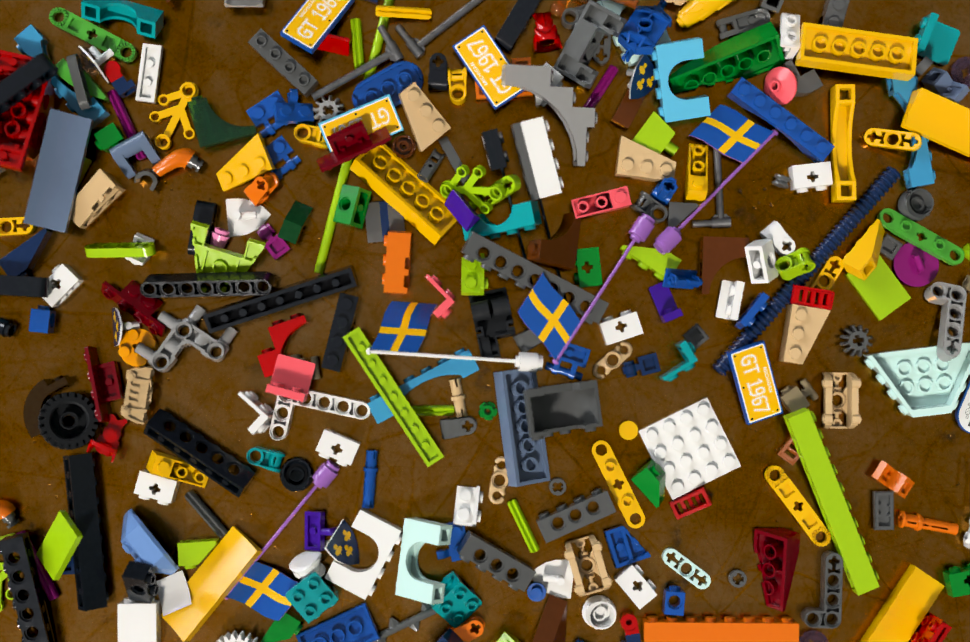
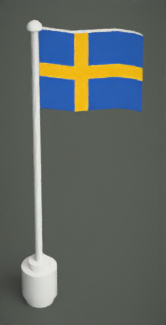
M391 301L384 313L379 334L371 349H366L368 355L372 353L514 363V366L518 367V371L526 372L542 371L543 355L531 352H519V355H515V359L417 353L425 339L430 317L437 307V304Z

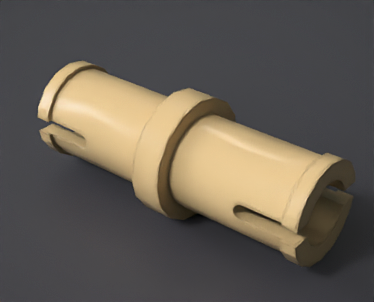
M461 378L449 379L452 393L451 401L454 402L456 418L467 416L468 413L464 400L466 395L463 394Z

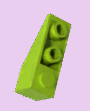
M622 245L620 247L621 255H623L629 245ZM633 246L625 257L629 260L633 258L638 261L637 265L646 271L650 269L655 272L653 276L661 281L664 280L666 268L677 269L682 261L670 252L662 255L655 248Z

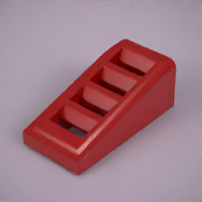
M793 284L790 304L831 310L835 292ZM800 290H803L802 299L798 301ZM808 291H810L809 302H806ZM816 292H818L817 303H815Z
M705 485L669 502L677 520L709 507L713 503ZM701 493L705 499L704 502L701 501V498L699 496V494ZM691 497H695L698 505L694 504ZM684 500L688 501L691 508H687ZM677 503L681 504L683 512L680 511Z

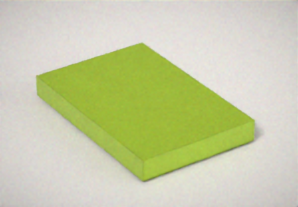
M880 255L877 267L865 281L850 273L845 274L878 321H881L911 299Z
M66 510L58 512L36 553L53 581L60 579L83 537Z

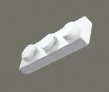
M146 43L142 45L136 101L156 104L163 55V46Z

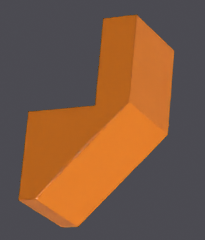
M882 460L872 474L875 480L904 499L915 483Z

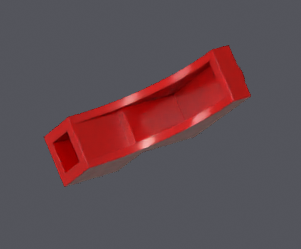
M301 313L290 316L291 320L283 322V319L272 322V326L268 327L275 350L270 347L262 350V354L257 356L265 378L273 375L278 354L284 355L286 344L291 335L298 328L309 323L307 315L301 316Z

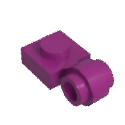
M270 223L263 224L258 228L259 230L256 233L263 241L265 239L268 240L265 248L275 260L291 249L284 239L278 237V234L276 236L273 235L276 231Z

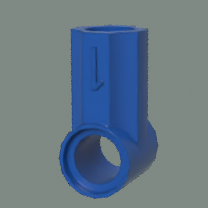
M672 177L664 178L661 182L657 183L650 195L656 201L666 206L678 188L677 180Z

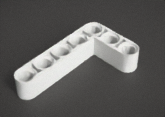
M309 389L311 396L309 403L286 399L283 396L277 395L269 434L272 439L277 441L288 436L295 405L356 419L368 418L371 415V411L365 401ZM322 397H327L330 400L328 407L321 405L320 400ZM341 401H346L349 405L346 412L341 411L339 408ZM360 405L367 407L368 412L365 416L358 413ZM281 407L286 408L288 411L286 418L279 415ZM277 426L282 427L284 430V434L281 437L275 434Z

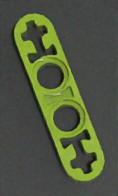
M153 242L92 243L84 247L86 257L88 258L149 257L156 254Z

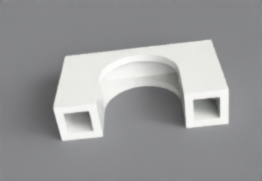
M361 508L351 527L370 536L376 542L379 551L377 561L369 568L356 569L334 559L324 578L365 600L368 595L372 596L377 587L374 585L376 578L381 579L385 571L383 565L385 561L390 562L394 554L392 548L394 544L399 545L403 534H401V527Z

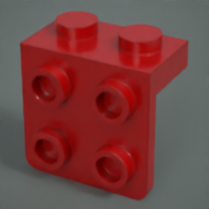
M930 613L929 616L922 620L921 628L912 635L910 641L943 642L952 627Z

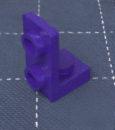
M663 282L648 289L662 323H666L683 316L681 308H677L670 289L662 287Z

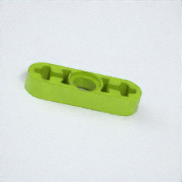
M511 174L490 185L489 187L496 183L504 185L506 194L499 201H494L491 197L486 201H489L494 206L518 191L521 187L520 178L515 174ZM512 181L511 187H507L506 185ZM477 194V196H478L482 201H484V202H485L484 199H485L487 196H489V195H479V194Z

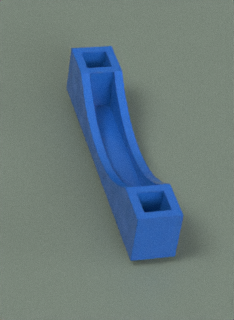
M743 77L738 80L727 95L728 98L740 107L757 115L779 130L804 155L815 163L823 162L835 147Z

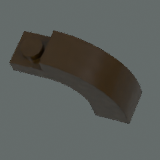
M61 375L54 378L52 382L50 379H43L28 394L23 416L25 426L31 438L41 436L38 428V416L41 408L55 393L74 383L70 376L63 377Z

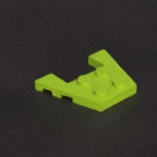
M194 220L190 225L193 233L192 243L195 250L196 273L247 272L266 245L265 242L249 238L245 253L242 255L207 244L206 240L210 225Z

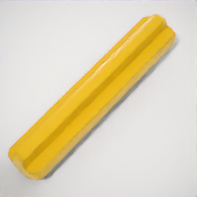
M377 5L375 14L379 17L430 20L432 18V9Z

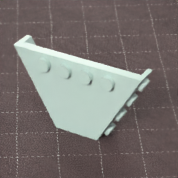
M963 342L960 354L948 362L941 361L938 358L937 346L863 354L866 358L864 360L865 364L869 369H874L877 373L875 377L881 385L885 384L889 397L892 400L896 399L900 412L904 416L908 415L913 418L952 413L958 406L959 395L965 390L968 375H970V342Z

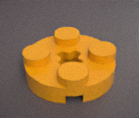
M131 329L122 336L118 353L127 364L134 367L149 364L148 360L135 352L134 346L139 344V342H142L154 351L159 349L156 337L148 330Z

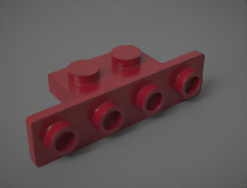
M361 120L327 136L333 152L318 158L316 161L321 172H325L337 165L350 161L356 156L367 153L375 147L386 144L392 138L386 127L368 135Z
M134 280L121 292L107 281L102 283L101 292L107 299H112L121 310L129 312L137 322L147 326L151 333L160 337L164 335L166 327L152 317L162 307V301L158 298L143 296L140 291L141 285Z
M86 346L84 347V359L88 365L89 371L87 376L92 386L91 397L95 402L94 414L98 422H109L107 403L124 399L117 361L99 364L96 347Z

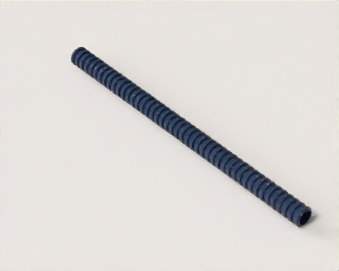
M889 166L886 167V171H883L882 175L878 176V180H875L874 184L870 185V189L863 193L862 198L858 199L859 202H855V207L850 208L851 211L846 213L847 216H843V220L839 221V225H835V229L831 230V234L828 233L827 238L823 239V243L820 242L819 247L815 248V252H811L810 257L816 264L815 269L784 283V287H780V292H776V296L772 297V301H768L766 308L756 315L755 322L750 327H745L744 332L740 333L741 336L736 337L737 340L732 342V346H728L729 349L724 351V355H720L721 358L716 360V364L713 363V368L719 374L726 376V372L731 370L727 352L752 344L754 340H758V336L762 335V331H766V327L770 326V322H774V318L778 317V313H782V309L786 308V304H790L793 284L805 286L806 282L810 281L809 278L814 276L813 273L818 272L817 269L822 267L821 264L826 263L825 260L830 258L829 255L834 254L833 251L838 249L837 246L842 245L841 242L845 241V237H849V233L853 232V228H857V224L861 223V219H865V215L869 214V210L871 211L873 206L877 205V202L881 200L880 197H884L885 193L889 191L888 188H892L893 184L897 182L896 179L901 178L900 173L896 169Z

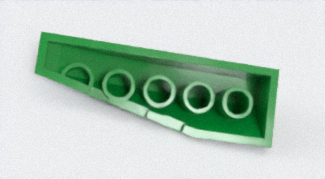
M768 22L705 51L704 58L691 60L669 76L673 93L697 89L701 85L713 86L715 82L720 81L728 83L740 77L745 79L751 78L783 65L785 59L782 47L780 46L779 34L772 22Z

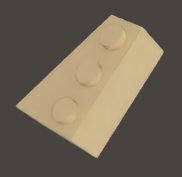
M415 82L398 94L419 152L425 150L451 128Z
M621 135L619 138L615 177L661 182L664 178L675 177V161Z
M99 169L77 194L71 220L79 228L86 229L126 189L111 173Z
M795 304L787 305L779 361L803 364L831 310Z

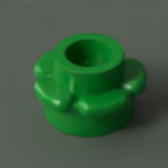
M490 401L488 403L483 402L480 405V417L485 420H492L497 415L495 404Z

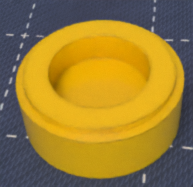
M627 420L619 425L618 431L622 438L632 440L638 434V427L634 422Z

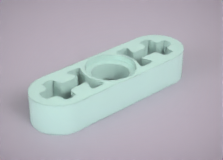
M669 547L662 552L664 563L699 589L709 587L711 583L710 576L676 549ZM674 552V557L680 560L676 568L674 567L676 562L671 559L667 561V553L672 554ZM684 563L691 565V571L687 574L681 571V566ZM694 573L700 577L705 575L704 579L706 582L698 584L699 581L693 576Z

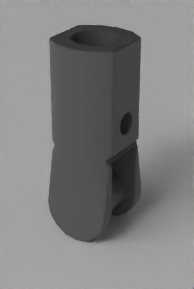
M435 148L417 174V177L427 183L446 154H440ZM434 158V159H436L438 162L435 163V162H433L431 159Z

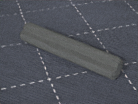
M193 490L187 492L184 498L219 538L226 535L228 532L226 527Z

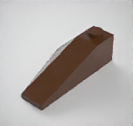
M549 594L530 642H565L567 600Z

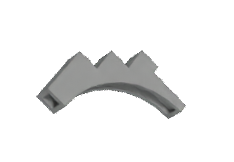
M502 65L501 85L517 87L528 91L547 103L561 119L569 135L573 151V166H585V162H588L586 143L589 142V131H587V128H594L598 120L595 108L573 107V103L576 101V92H573V87L551 86V83L554 81V71H551V66Z

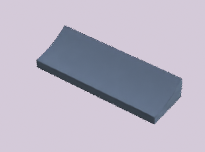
M50 108L23 223L67 233L92 131L93 119Z
M518 369L493 372L508 486L519 487L551 481L545 437L541 440L532 441L528 434L523 390L538 387L536 372L518 371Z

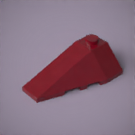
M755 528L754 551L758 554L760 564H758V569L762 572V588L766 606L782 612L786 609L800 547V533L785 528Z

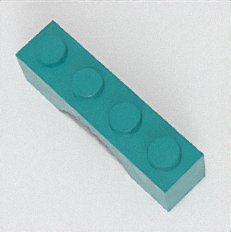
M127 0L81 1V18L98 23L110 19L124 20L134 25L137 34L154 39L164 26L163 10Z
M528 201L513 205L509 218L502 224L496 225L485 214H478L481 219L468 232L463 227L462 229L465 241L471 231L485 238L489 237L491 240L500 238L502 233H507V235L519 233L518 230L523 228L525 231L534 230L536 225L542 224L538 201Z

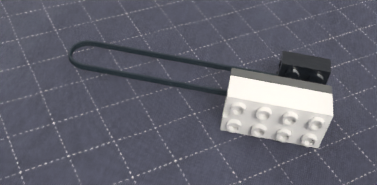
M542 116L512 124L510 127L529 200L538 199L547 236L550 239L551 235L541 198L562 193L561 189L564 188L562 177L557 175L556 170L559 169L557 158H553L552 151L555 149L552 139H548L547 132L550 131L549 124ZM496 128L482 132L481 137L490 171L501 169L502 177H504L503 167H507L506 163L509 162L507 151L502 149L501 144L504 143L502 131L498 132ZM508 196L510 208L512 211V199L511 196ZM518 230L519 233H517L521 246L523 258L527 260L521 234ZM556 269L558 277L561 278L560 271ZM530 276L529 280L530 283L533 285L532 277Z

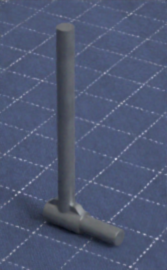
M483 0L469 1L420 40L412 38L401 23L395 29L406 42V46L413 55L419 59L425 54V45Z
M384 24L377 27L386 43L385 53L311 93L314 101L388 59L398 62L404 58Z
M713 148L716 190L723 182L721 153ZM723 188L716 194L717 214L711 219L692 220V228L731 227V217L724 214Z

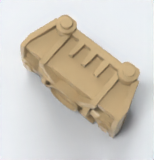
M140 366L126 371L127 384L124 403L121 405L120 412L124 418L137 424H145L148 418L147 411L150 409L149 404H151L153 392L152 385L154 384L151 380L155 372L153 367Z
M822 372V428H855L862 421V417L859 414L861 379L853 372ZM846 375V387L842 390V387H839V382L842 380V376ZM835 395H839L842 399L841 404L838 406L832 403V398ZM842 410L846 414V426H843L842 421L839 419V414H842Z
M590 534L566 541L564 556L570 563L576 584L574 588L575 593L583 597L610 589V585L613 583L612 578L607 575L601 554L603 547L595 536ZM589 538L592 547L590 554L584 550L585 539ZM571 543H575L580 548L579 557L574 555ZM590 560L592 562L591 569H582V562ZM594 572L600 576L603 587L599 588L597 583L594 582ZM584 575L590 582L587 592H585L582 583Z

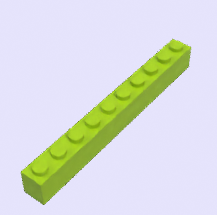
M803 407L784 415L783 418L836 551L843 558V568L852 591L859 596L879 588L880 586L877 581L879 580L878 573L875 569H872L870 564L873 562L869 552H866L864 549V545H866L865 540L858 533L857 528L859 525L854 516H851L849 511L852 510L851 505L843 496V492H845L844 487L840 481L838 482L836 467L829 460V457H831L830 452L822 443V439H824L823 434L819 428H816L815 422L817 420L812 410L810 411Z

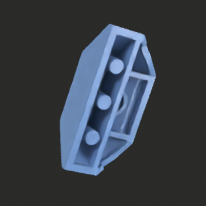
M129 509L123 517L121 543L123 544L124 551L131 554L135 562L152 565L154 573L174 574L179 569L178 565L159 544L133 509Z

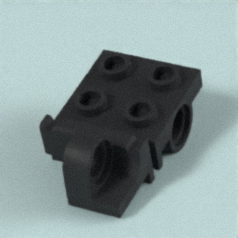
M506 287L484 291V296H469L476 333H479L476 335L481 357H501L497 339L516 335Z

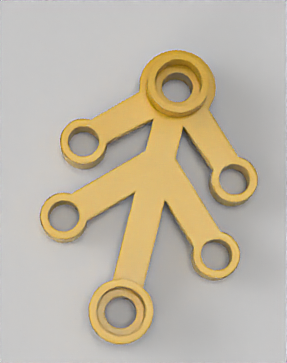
M185 82L181 85L179 91L167 95L161 94L158 97V103L164 107L168 106L171 101L181 99L178 105L159 112L153 111L149 115V119L156 124L160 123L162 119L172 116L164 134H159L155 138V145L159 149L167 150L171 147V137L179 120H181L184 129V137L188 140L195 139L196 132L192 129L185 110L189 102L193 111L192 119L196 123L204 121L205 116L200 112L196 100L199 95V88L195 83ZM190 88L193 89V93L191 95H187V90ZM163 97H167L166 103L161 102ZM155 114L159 115L158 120H153ZM197 114H201L200 120L195 119ZM188 131L193 132L192 137H187ZM166 139L167 145L162 146V140Z

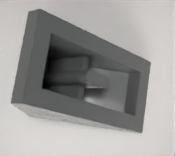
M669 202L667 204L668 216L665 229L668 226L676 227L697 209L699 205L697 203Z

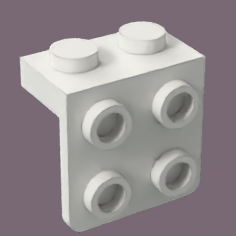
M252 390L240 391L238 395L260 414L247 430L253 435L266 432L271 425L273 409L268 404H262L258 401L259 396Z

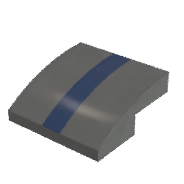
M385 200L369 202L365 216L368 243L384 242V235H388L389 230L405 231L404 217Z

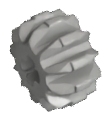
M329 95L328 101L322 96V103L319 101L315 102L319 108H313V112L317 113L314 119H320L318 123L345 112L342 111L345 107L344 104H339V98L333 101L332 95ZM326 109H328V110H331V109H332L333 114H332V115H331V114H327V113L325 112Z

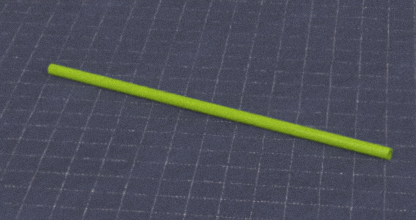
M384 0L383 5L393 6L394 0ZM380 17L377 27L384 24L387 29L390 17ZM378 29L376 30L368 62L378 57L382 49L384 39ZM377 66L365 72L364 80L375 74ZM353 158L341 164L314 268L315 273L323 274L336 226V222L333 221L342 185L347 183L350 172L349 168Z

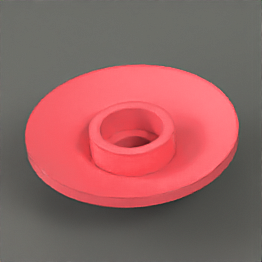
M776 67L765 78L764 93L779 105H786L791 102L797 92L796 76L789 68Z

